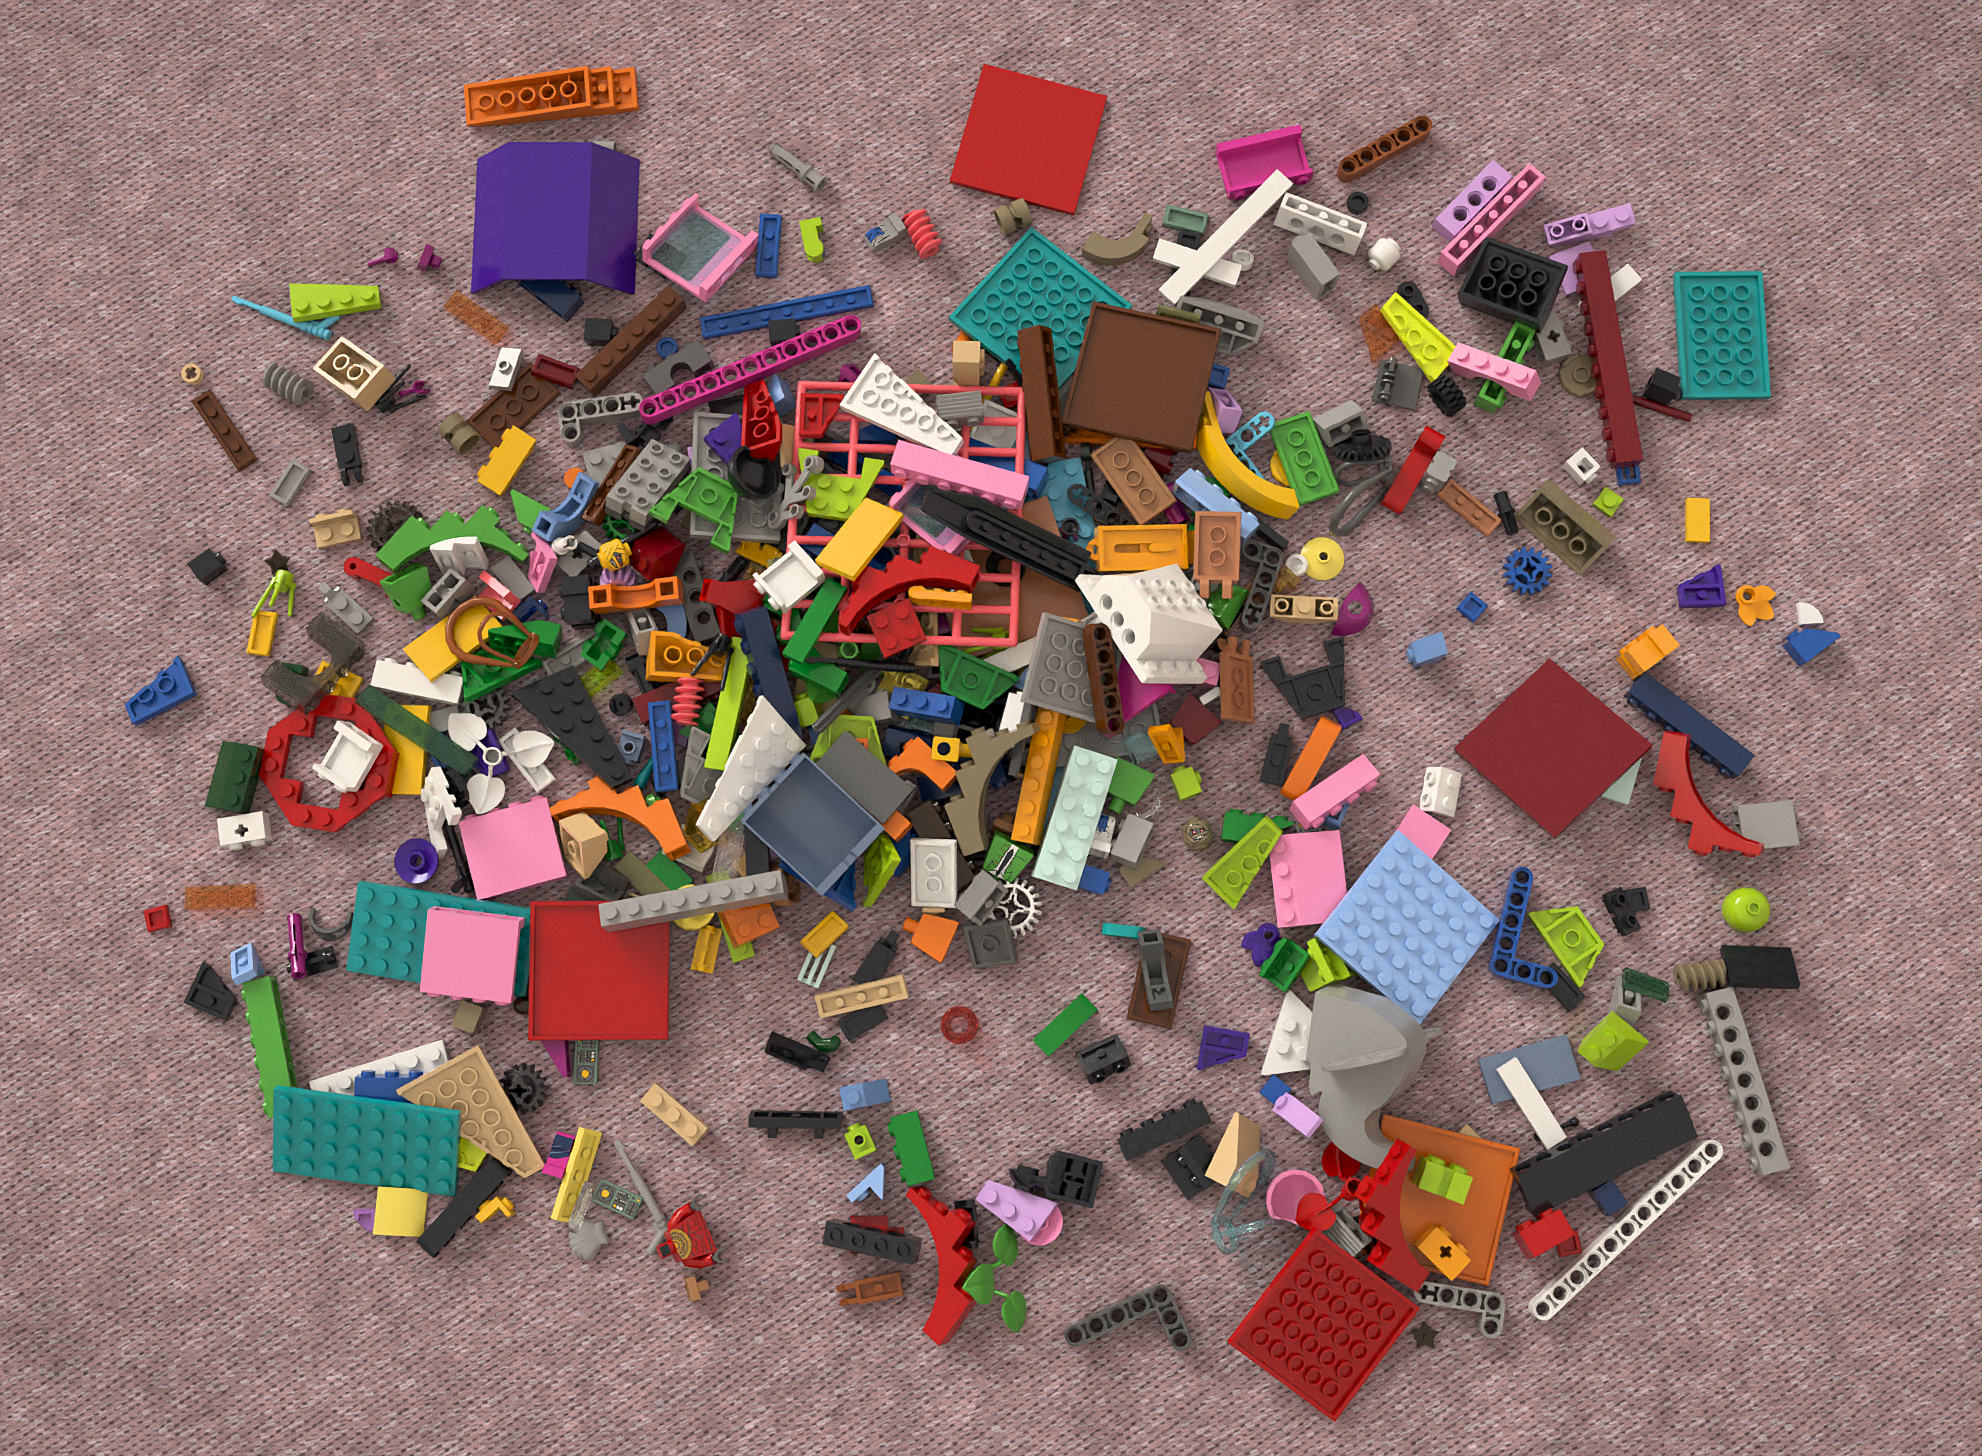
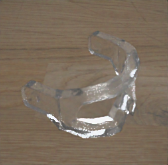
M1153 783L1150 784L1157 797L1155 805L1151 810L1135 814L1129 812L1124 807L1122 811L1126 816L1129 813L1139 818H1147L1145 820L1153 822L1155 818L1160 816L1163 808L1160 790Z

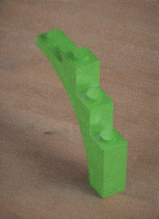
M482 505L466 524L463 523L465 520L456 512L451 514L447 510L430 530L428 529L429 525L422 518L416 519L411 516L376 554V558L390 571L396 573L412 559L430 551L431 545L459 537H477L482 547L491 548L509 555L522 565L529 559V554H527L528 549L520 542L515 544L509 539L511 535L503 528L497 529L500 525V519L498 518L500 515L493 508L489 507L487 509Z

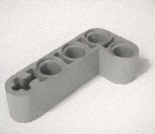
M625 393L565 402L558 409L561 437L569 447H579L584 441L583 425L641 417L639 404L643 401V398L638 393ZM634 402H638V404H636V408H632V406H634ZM612 405H618L616 411L609 412V408ZM589 409H597L593 415H587ZM568 412H575L573 417L565 418ZM577 432V436L574 439H568L570 433Z
M1427 1280L1424 1281L1420 1289L1424 1287L1429 1291H1433V1295L1423 1294L1421 1297V1294L1410 1288L1412 1297L1419 1302L1478 1312L1477 1329L1488 1338H1497L1502 1333L1505 1300L1498 1293ZM1444 1289H1449L1451 1293L1447 1301H1442L1440 1296ZM1471 1292L1474 1300L1472 1304L1466 1305L1464 1296ZM1495 1296L1497 1305L1495 1308L1490 1309L1487 1301L1490 1297ZM1492 1320L1494 1322V1329L1487 1333L1484 1328L1485 1323Z

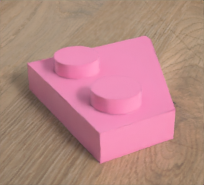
M532 531L531 538L536 541L535 551H530L528 579L537 593H544L551 580V575L558 558L548 542Z

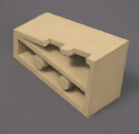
M953 341L954 385L980 386V377H985V349H980V341Z

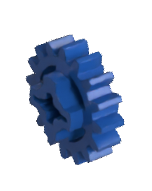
M1522 547L1520 553L1514 550L1512 556H1508L1505 559L1507 564H1504L1502 569L1507 570V572L1502 577L1509 579L1506 586L1512 584V592L1519 589L1520 595H1524L1528 591L1529 596H1532L1534 591L1539 593L1543 590L1542 586L1546 587L1549 584L1546 579H1550L1552 574L1547 571L1552 568V565H1546L1549 558H1542V551L1536 554L1534 553V547H1531L1528 552L1525 547ZM1519 560V567L1513 569L1515 562ZM1526 567L1528 571L1531 570V573L1528 574V572H1524L1523 569ZM1541 574L1540 580L1535 583V576Z

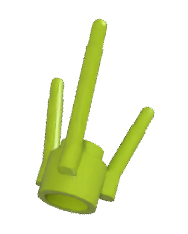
M278 570L275 577H272L270 585L251 616L253 618L256 617L274 588L269 606L272 607L279 592L286 593L289 590L288 616L291 617L293 613L294 591L297 585L293 582L295 576L288 571Z
M1003 627L971 629L972 632L993 633L990 638H1009V631H1004ZM975 646L962 651L969 654L987 648L996 649L979 658L984 660L1011 647Z

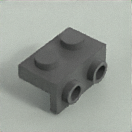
M598 864L589 878L584 879L580 876L573 886V891L593 901H618L624 897L629 879Z

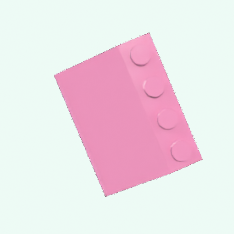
M1340 830L1281 835L1269 853L1278 928L1287 929L1322 925L1347 894Z

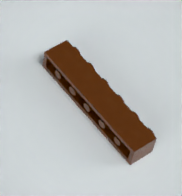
M668 285L575 375L579 384L595 398L687 309L684 299Z
M1043 325L1018 330L1019 365L1023 378L1024 409L1027 414V433L1030 440L1029 453L1032 462L1045 464L1066 459L1052 330Z

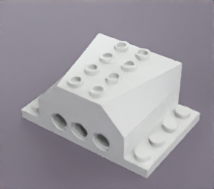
M1177 563L1133 574H1080L1076 578L1077 585L1102 623L1109 627L1111 637L1141 683L1202 684L1207 679L1202 666L1196 660L1222 632V628L1206 607V602L1196 592L1193 583L1187 579Z

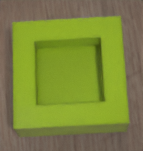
M1605 486L1592 506L1611 518L1624 499Z

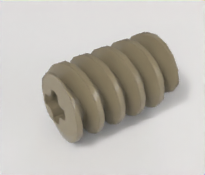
M1722 958L1718 961L1713 959L1710 962H1692L1691 965L1689 963H1684L1682 966L1677 964L1673 970L1676 985L1682 987L1685 993L1689 991V985H1691L1693 991L1698 990V984H1700L1702 990H1706L1707 983H1709L1712 989H1715L1716 982L1723 988L1727 979L1726 966Z

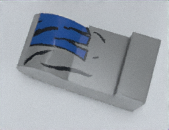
M893 213L888 216L886 221L869 230L863 236V239L871 251L877 253L907 235L906 227L898 215Z

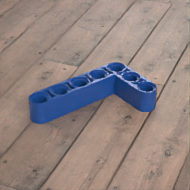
M1519 867L1509 877L1488 969L1495 977L1539 989H1548L1553 987L1558 981V975L1554 969L1515 958L1533 882L1532 871L1526 867ZM1517 873H1523L1526 876L1525 884L1518 883L1516 880ZM1516 894L1521 898L1520 906H1515L1511 903V895ZM1507 916L1515 919L1516 926L1514 928L1506 925L1505 919ZM1502 938L1510 941L1511 947L1509 950L1501 948L1500 940ZM1497 960L1505 963L1506 968L1504 972H1498L1495 969V962ZM1519 966H1523L1528 970L1527 978H1521L1518 975L1517 970ZM1542 972L1550 975L1551 981L1549 984L1541 982L1540 975Z

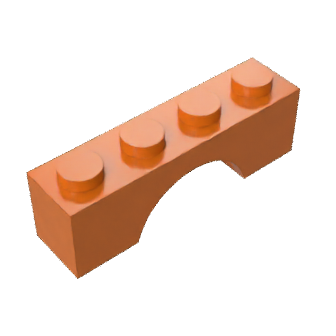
M677 576L658 578L650 583L637 586L607 584L588 587L589 606L596 614L685 604L683 582Z

